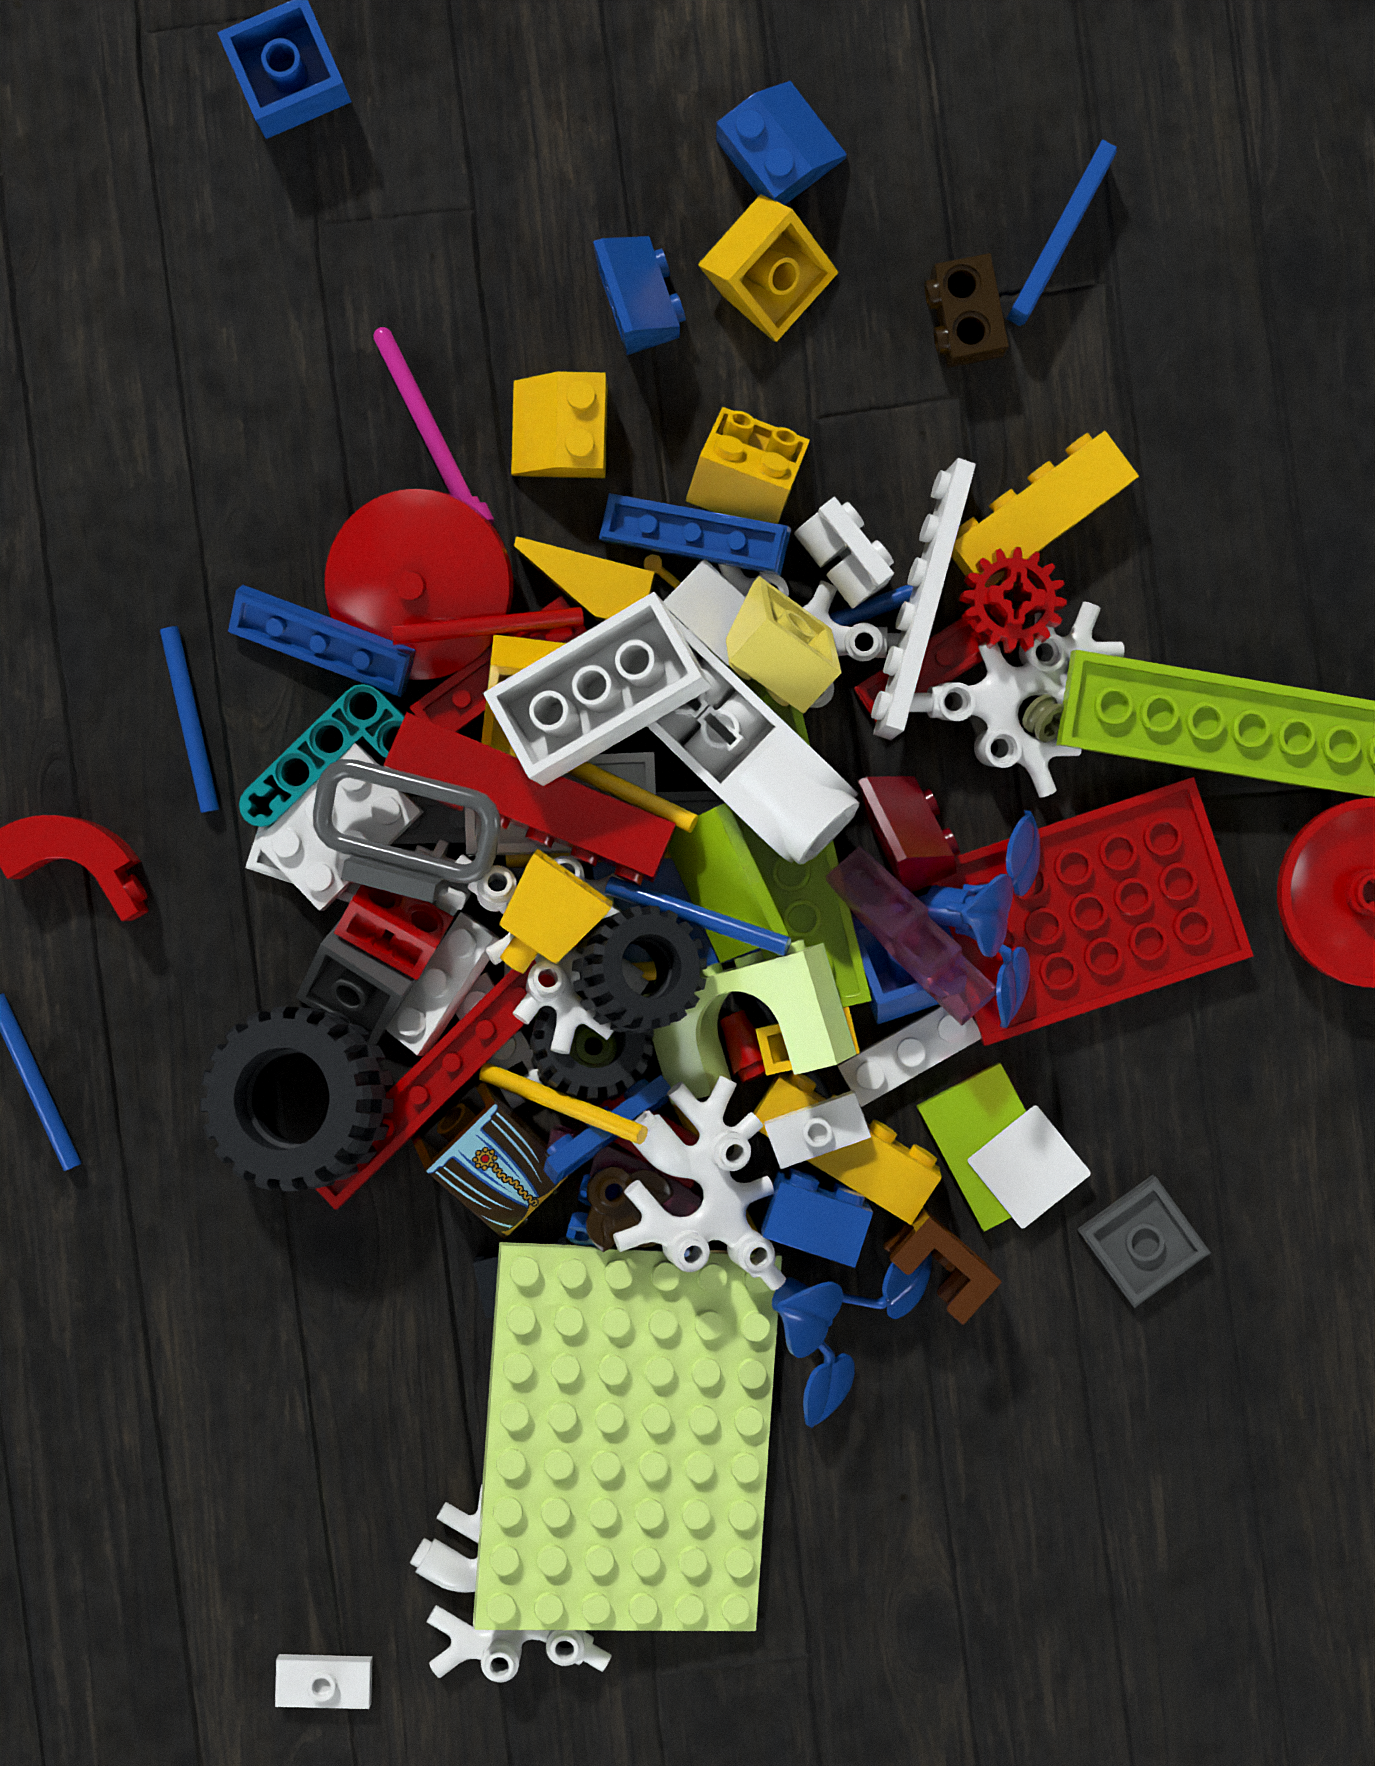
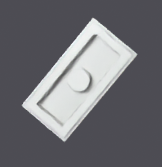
M855 1090L764 1122L780 1169L871 1138V1133Z
M279 1654L276 1659L275 1707L369 1709L372 1698L373 1656Z

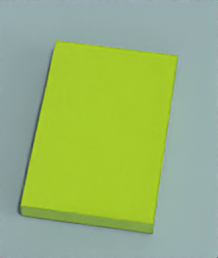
M726 803L698 815V821L690 833L676 826V831L668 851L693 904L785 936L788 935L733 813ZM705 929L721 963L759 948Z
M998 1062L916 1106L983 1232L1012 1216L970 1166L968 1158L1026 1112L1004 1068Z

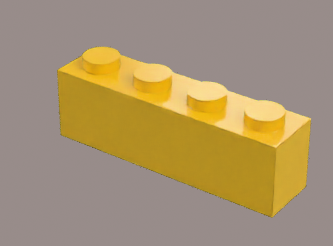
M1103 431L1094 439H1092L1089 433L1084 434L1065 449L1069 457L1059 465L1054 467L1051 461L1046 462L1027 477L1032 484L1018 495H1016L1013 489H1010L989 505L994 513L978 523L975 517H972L959 527L951 557L965 576L970 572L980 575L975 564L982 557L993 564L992 554L1000 548L1005 553L1006 558H1009L1011 551L1015 547H1021L1022 558L1028 559L1035 551L1039 552L1139 477L1106 431ZM1004 571L991 576L984 587H990L1000 581L1004 576Z
M793 1070L790 1075L786 1072H780L773 1079L753 1114L764 1125V1122L827 1099L813 1091L817 1086L816 1083L804 1074L794 1075ZM874 1119L871 1124L867 1123L871 1138L806 1160L912 1225L942 1178L940 1168L935 1165L937 1158L933 1154L916 1144H913L911 1149L894 1140L897 1136L896 1132ZM763 1126L759 1132L769 1137L765 1126Z

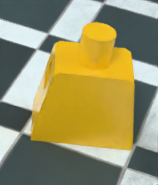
M537 848L530 858L499 923L502 928L514 935L500 958L508 966L522 974L525 973L538 953L556 964L609 912L613 901Z

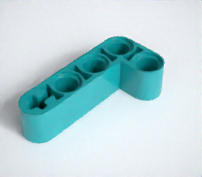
M365 684L353 686L244 791L239 802L241 815L251 825L271 827L320 778L321 773L331 763L336 762L354 743L362 746L368 741L380 755L387 758L390 751L387 744L388 736L392 731L400 728L405 715L383 693L374 687ZM364 695L374 696L377 701V711L374 716L366 720L358 719L354 709L357 700ZM330 728H339L343 734V744L336 752L327 753L321 744L322 735ZM303 760L309 767V777L302 785L294 786L288 779V769L294 762ZM274 781H276L281 789L291 794L289 799L287 796L278 794L270 802L269 807L273 811L271 815L256 813L261 807L257 802L259 797L271 798L280 790L272 785Z

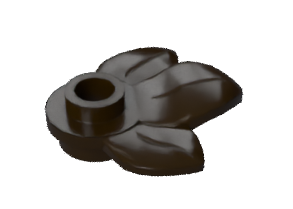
M616 1166L600 1168L591 1176L587 1184V1198L592 1207L586 1220V1230L589 1238L602 1252L607 1251L615 1244L613 1234L640 1223L642 1218L641 1212L624 1193L631 1183L639 1180L660 1205L666 1203L674 1196L671 1185L663 1177L648 1169L627 1173ZM617 1183L619 1186L617 1196L613 1199H606V1188L610 1184ZM649 1242L638 1245L637 1247H651L656 1245L657 1243Z

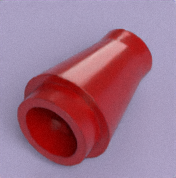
M745 1010L738 1011L720 1020L719 1023L723 1030L733 1075L738 1074L742 1084L765 1075L766 1071L756 1028L748 1019Z

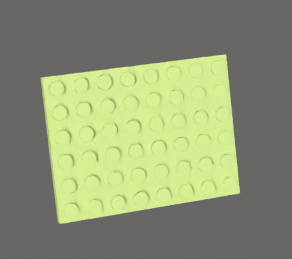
M499 1242L473 1626L475 1630L756 1631L778 1313L772 1308V1298L776 1290L772 1291L760 1276L753 1278L747 1271L734 1263L727 1251L710 1250L708 1261L701 1269L695 1272H685L666 1258L662 1248L633 1247L619 1252L617 1247L612 1246L607 1251L602 1252L599 1248L588 1245ZM751 1252L750 1259L753 1258L757 1252ZM775 1253L776 1261L774 1264L781 1272L782 1255Z

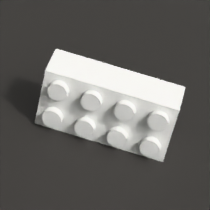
M652 592L485 691L483 694L529 779L545 786L712 688L668 607L655 592Z

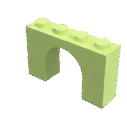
M801 939L791 942L785 956L777 954L778 956L764 959L762 951L735 958L736 967L723 970L721 962L707 965V969L701 970L699 977L705 978L706 984L704 990L694 992L700 998L696 1006L685 1010L687 1016L680 1021L670 1023L669 1026L653 1029V1045L663 1078L672 1088L678 1082H683L695 1098L699 1099L711 1095L720 1075L731 1080L719 1040L717 1021L721 1005L732 991L751 994L759 998L771 1009L779 1023L794 1075L837 1065L857 1055L824 944L821 943L806 948L804 940ZM652 991L641 996L648 997ZM670 1098L671 1105H674L675 1103H674L673 1100Z

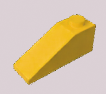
M516 536L514 543L516 551L598 622H604L652 593L655 572Z

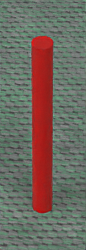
M582 607L398 625L391 626L393 645L583 626L584 618Z

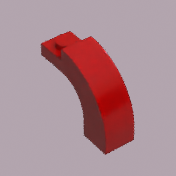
M58 815L27 817L0 828V868L7 879H22L52 861L65 858L81 864L94 875L121 921H133L149 911L143 900L148 898L143 885L135 875L131 874L128 876L125 872L141 861L131 847L109 829L85 819Z

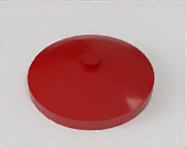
M405 489L390 492L371 500L359 508L344 523L328 555L325 568V596L331 618L392 641L391 626L509 614L513 598V574L510 559L502 539L492 524L477 509L447 493L426 489ZM493 635L403 644L416 650L409 679L428 680L458 672L473 663L492 647Z
M1362 798L1346 801L1324 810L1298 832L1289 845L1280 866L1277 882V904L1279 915L1289 940L1310 965L1337 981L1375 988V798Z

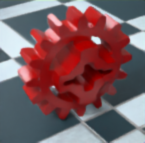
M1015 547L1011 551L1009 558H1006L1005 553L1000 548L992 554L993 564L983 557L975 564L980 575L970 572L965 577L964 582L973 589L964 591L960 595L959 601L971 605V608L962 615V619H975L977 625L971 632V635L976 637L985 632L989 636L986 643L987 648L991 649L998 641H1002L1005 653L1010 654L1015 649L1017 642H1019L1026 652L1034 647L1033 636L1043 643L1051 636L1046 626L1056 628L1061 624L1063 619L1054 611L1066 606L1067 600L1056 597L1055 592L1065 584L1063 580L1051 581L1049 575L1055 568L1053 563L1043 568L1037 565L1040 553L1035 551L1028 559H1023L1021 547ZM1004 571L1000 586L991 585L990 587H984L991 576ZM1027 575L1035 581L1039 589H1037L1031 583V581L1027 578ZM1011 590L1014 592V599L1022 601V604L1015 610L1012 609V602L1004 599ZM986 611H989L999 622V626L990 619ZM1041 613L1038 621L1033 626L1022 630L1025 615Z

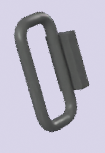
M341 759L331 763L321 773L313 808V827L318 838L328 848L339 853L351 855L350 858L344 860L341 879L433 903L448 893L450 881L455 883H472L482 879L491 870L498 848L501 816L496 804L486 794L475 789L359 760ZM345 778H352L467 807L476 811L481 819V832L475 859L469 864H459L339 832L332 822L338 783Z

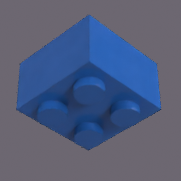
M291 0L217 32L255 121L266 139L352 102L308 0Z
M790 1166L788 1173L777 1170L772 1184L774 1194L768 1196L760 1221L763 1238L855 1268L873 1215V1211L865 1196L842 1182L835 1181L833 1188L819 1184V1181L816 1180L817 1175L800 1168Z

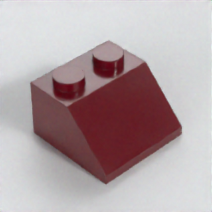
M915 776L865 777L858 780L866 818L904 896L957 873L954 856L960 854V850L950 828L941 830L935 816L940 814V810L929 788L922 791Z

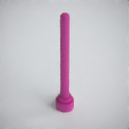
M386 327L376 329L374 341L450 495L473 506L492 524L494 518L487 504L480 502L478 496L472 497L391 331Z

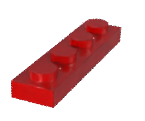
M560 596L541 611L570 608V606ZM583 625L509 633L507 636L568 643L587 632ZM492 647L473 663L456 672L410 706L415 716L458 733L484 714L486 698L483 693L487 691Z

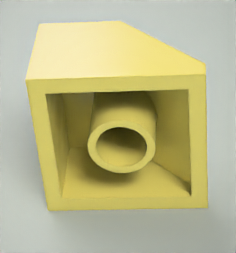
M759 576L753 582L726 637L728 662L730 667L743 679L751 680L753 678L765 686L768 694L782 706L790 704L804 714L842 673L832 629Z

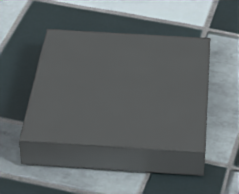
M1154 1175L1148 1177L1077 1229L1134 1308L1211 1253Z

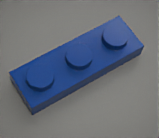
M662 1075L650 1083L644 1078L623 1094L626 1101L611 1111L608 1106L602 1109L633 1121L643 1112L650 1111L653 1113L666 1104L669 1100L667 1093L671 1087ZM585 1123L588 1129L573 1139L570 1134H567L549 1147L547 1153L550 1156L546 1159L543 1170L554 1185H556L617 1140L619 1136Z

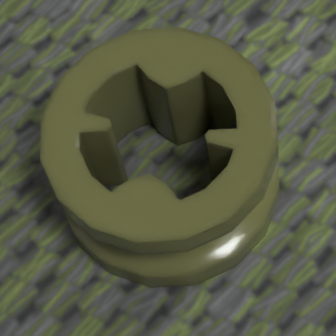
M1050 694L1039 696L1025 711L1023 727L1028 732L1035 733L1037 739L1042 742L1052 741L1058 736L1064 705L1057 703L1056 698Z

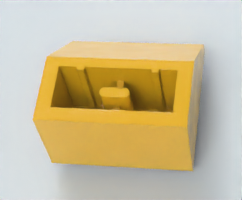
M722 407L699 456L685 501L715 513L778 524L810 439L799 436L788 428L775 427L754 419L743 411H733Z

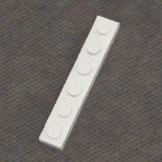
M958 458L946 471L940 470L935 479L931 492V497L937 499L933 515H927L919 537L920 541L925 542L921 558L917 557L914 560L908 576L907 583L913 586L910 601H905L902 604L896 620L895 627L901 630L897 647H891L884 664L883 672L889 675L885 692L880 691L872 708L871 718L877 720L873 735L892 740L905 729L976 466L975 463Z

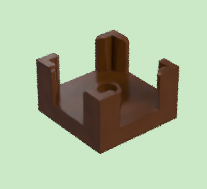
M924 1207L912 1225L904 1221L883 1244L884 1249L891 1253L889 1256L890 1260L907 1275L912 1274L929 1254L951 1272L937 1289V1294L948 1304L947 1311L962 1325L968 1321L1002 1282L983 1259Z

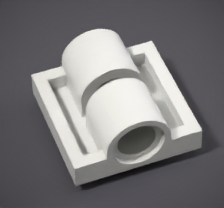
M834 496L820 507L814 516L800 526L794 535L820 568L838 555L840 556L842 561L832 568L826 576L850 607L854 609L887 585L894 574L889 567L894 561L878 540L871 544L860 530L864 522L853 506L848 502L841 505Z

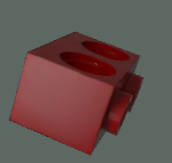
M361 884L351 899L334 934L418 981L454 916L427 901Z

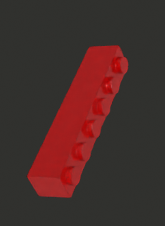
M408 712L405 714L383 764L387 768L475 789L484 793L497 806L501 816V829L507 830L509 823L527 830L525 838L536 844L552 848L553 843L556 842L572 849L569 856L577 861L596 867L598 860L616 867L615 876L639 886L643 879L654 883L676 831V824L565 777L560 776L547 785L542 786L529 779L518 758ZM436 800L458 811H463L464 809L463 806Z

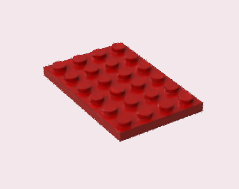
M1194 777L1038 828L1041 846L1038 872L1032 886L1025 895H1015L1013 888V899L1007 918V933L1003 945L1011 948L1012 951L1016 947H1024L1030 961V980L1026 996L1007 1029L1000 1027L1001 1020L996 996L997 975L1001 965L1004 963L1001 954L997 952L993 957L984 956L976 940L966 935L956 934L955 927L949 926L968 972L966 996L984 1046L1254 956ZM1010 838L954 856L957 873L929 885L930 888L933 885L962 889L964 884L984 885L988 884L999 874H1007L1006 853Z

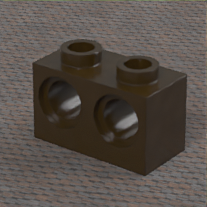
M991 253L934 264L930 280L924 281V290L929 310L936 308L939 326L933 328V336L938 356L945 355L947 368L1003 357L1009 344ZM953 280L966 282L971 289V295L966 298L955 297L950 293L948 283ZM961 326L974 327L979 332L980 342L974 345L963 343L957 335V329Z

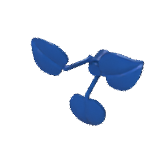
M1024 810L1025 816L1015 826L1008 842L1006 853L1007 874H999L988 884L984 885L964 884L962 889L933 885L928 891L924 909L927 922L955 927L956 934L966 935L976 940L984 956L993 957L997 952L1001 954L1004 963L1001 965L997 975L996 996L1001 1020L1000 1027L1006 1029L1024 1001L1030 980V961L1024 947H1016L1012 951L1011 948L1003 945L1007 933L1008 912L1013 899V888L1015 895H1025L1035 880L1040 864L1041 846L1039 831L1031 811Z
M931 1254L910 1275L905 1274L892 1262L883 1281V1296L878 1299L845 1294L841 1286L834 1282H824L809 1287L792 1277L786 1278L784 1284L776 1289L772 1298V1308L782 1317L789 1352L797 1358H803L818 1348L824 1355V1363L818 1365L811 1372L804 1391L803 1410L807 1426L813 1428L831 1415L843 1402L853 1383L855 1374L853 1358L846 1353H841L835 1358L832 1349L824 1342L828 1327L832 1325L842 1302L876 1309L887 1307V1314L893 1319L904 1316L915 1307L925 1292L931 1273Z

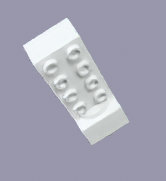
M671 614L712 688L652 722L647 727L780 856L790 863L795 860L799 865L812 860L855 816L859 807V802L855 799L858 793Z

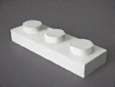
M460 912L429 960L418 981L415 982L385 1030L417 1056L424 1057L435 1046L489 962L490 958L485 948L501 940V938L471 915Z
M961 997L947 1001L860 1051V1054L837 1064V1067L851 1091L855 1090L862 1107L981 1039V1035Z

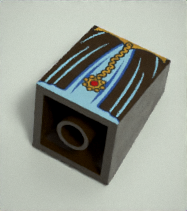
M478 1071L411 1139L426 1172L499 1236L505 1239L513 1230L523 1227L531 1218L532 1212L547 1197L558 1193L564 1186L567 1177L554 1185L543 1170L546 1159L550 1156L547 1150L551 1144L516 1108L513 1109L508 1104L505 1097L494 1085L480 1080V1071Z

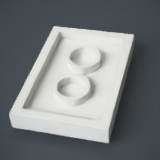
M356 743L338 759H353L379 765ZM345 778L338 783L336 788L332 822L334 827L343 834L390 846L424 811L406 792L352 778ZM318 779L255 844L319 911H324L353 882L341 879L344 860L350 858L351 855L339 853L328 848L318 838L313 827V808Z

